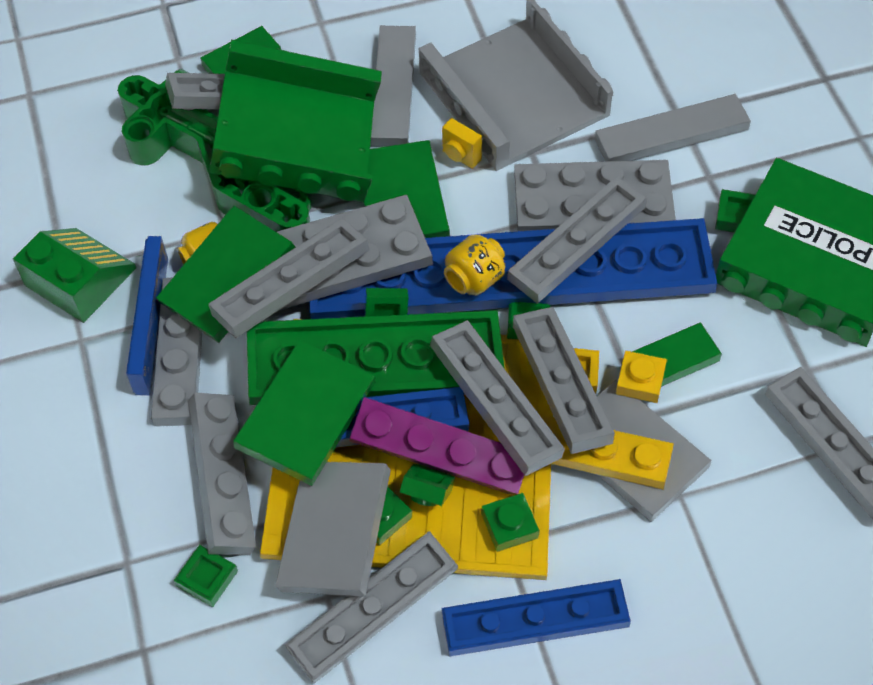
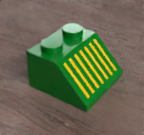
M77 228L40 231L13 258L26 287L83 323L136 269L135 263Z

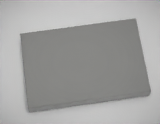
M615 380L597 396L612 429L674 443L664 490L598 475L652 522L710 467L712 460L641 400L617 395L618 381Z
M327 462L313 486L299 481L275 587L281 592L366 596L391 472L386 463Z

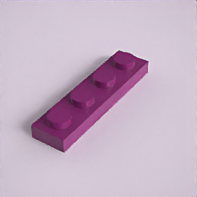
M366 397L363 398L350 436V442L512 496L519 493L524 474L500 442Z

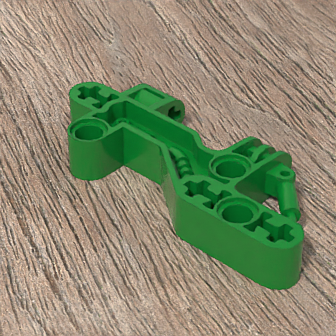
M179 69V70H176L174 73H189V72H187V71H185V70H183V69ZM132 75L120 82L117 91L127 119L122 126V134L130 159L135 164L141 166L153 164L173 146L204 165L216 204L223 214L226 215L234 205L276 232L310 222L311 200L301 190L294 189L299 193V198L297 199L275 186L209 173L218 116L207 111L208 109L184 110L172 108L165 86L166 80L159 85L146 77Z

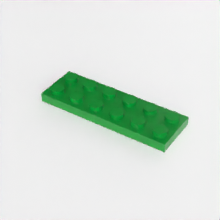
M498 310L260 322L247 331L249 405L258 404L299 340L374 374L375 384L367 397L460 387L430 347L432 336L468 320L504 367Z

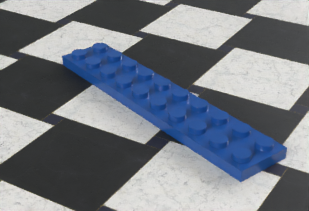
M705 219L629 223L625 225L539 303L555 305L715 293L717 279ZM555 229L474 234L496 240L505 253L503 258L505 273L503 277L478 296L458 293L450 286L444 275V268H446L445 256L470 235L432 237L425 239L432 254L433 265L309 301L311 319L365 317L366 288H407L409 297L407 315L509 308L511 302L536 303L507 280L508 270Z

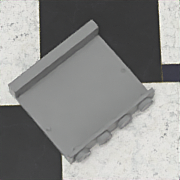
M535 0L526 1L525 20L445 57H442L432 43L418 48L419 72L456 121L482 135V154L495 171L610 116L613 96L610 83L598 75L592 68L588 57L579 53L573 46L568 34L565 31H561L554 24L548 11L545 8H541Z

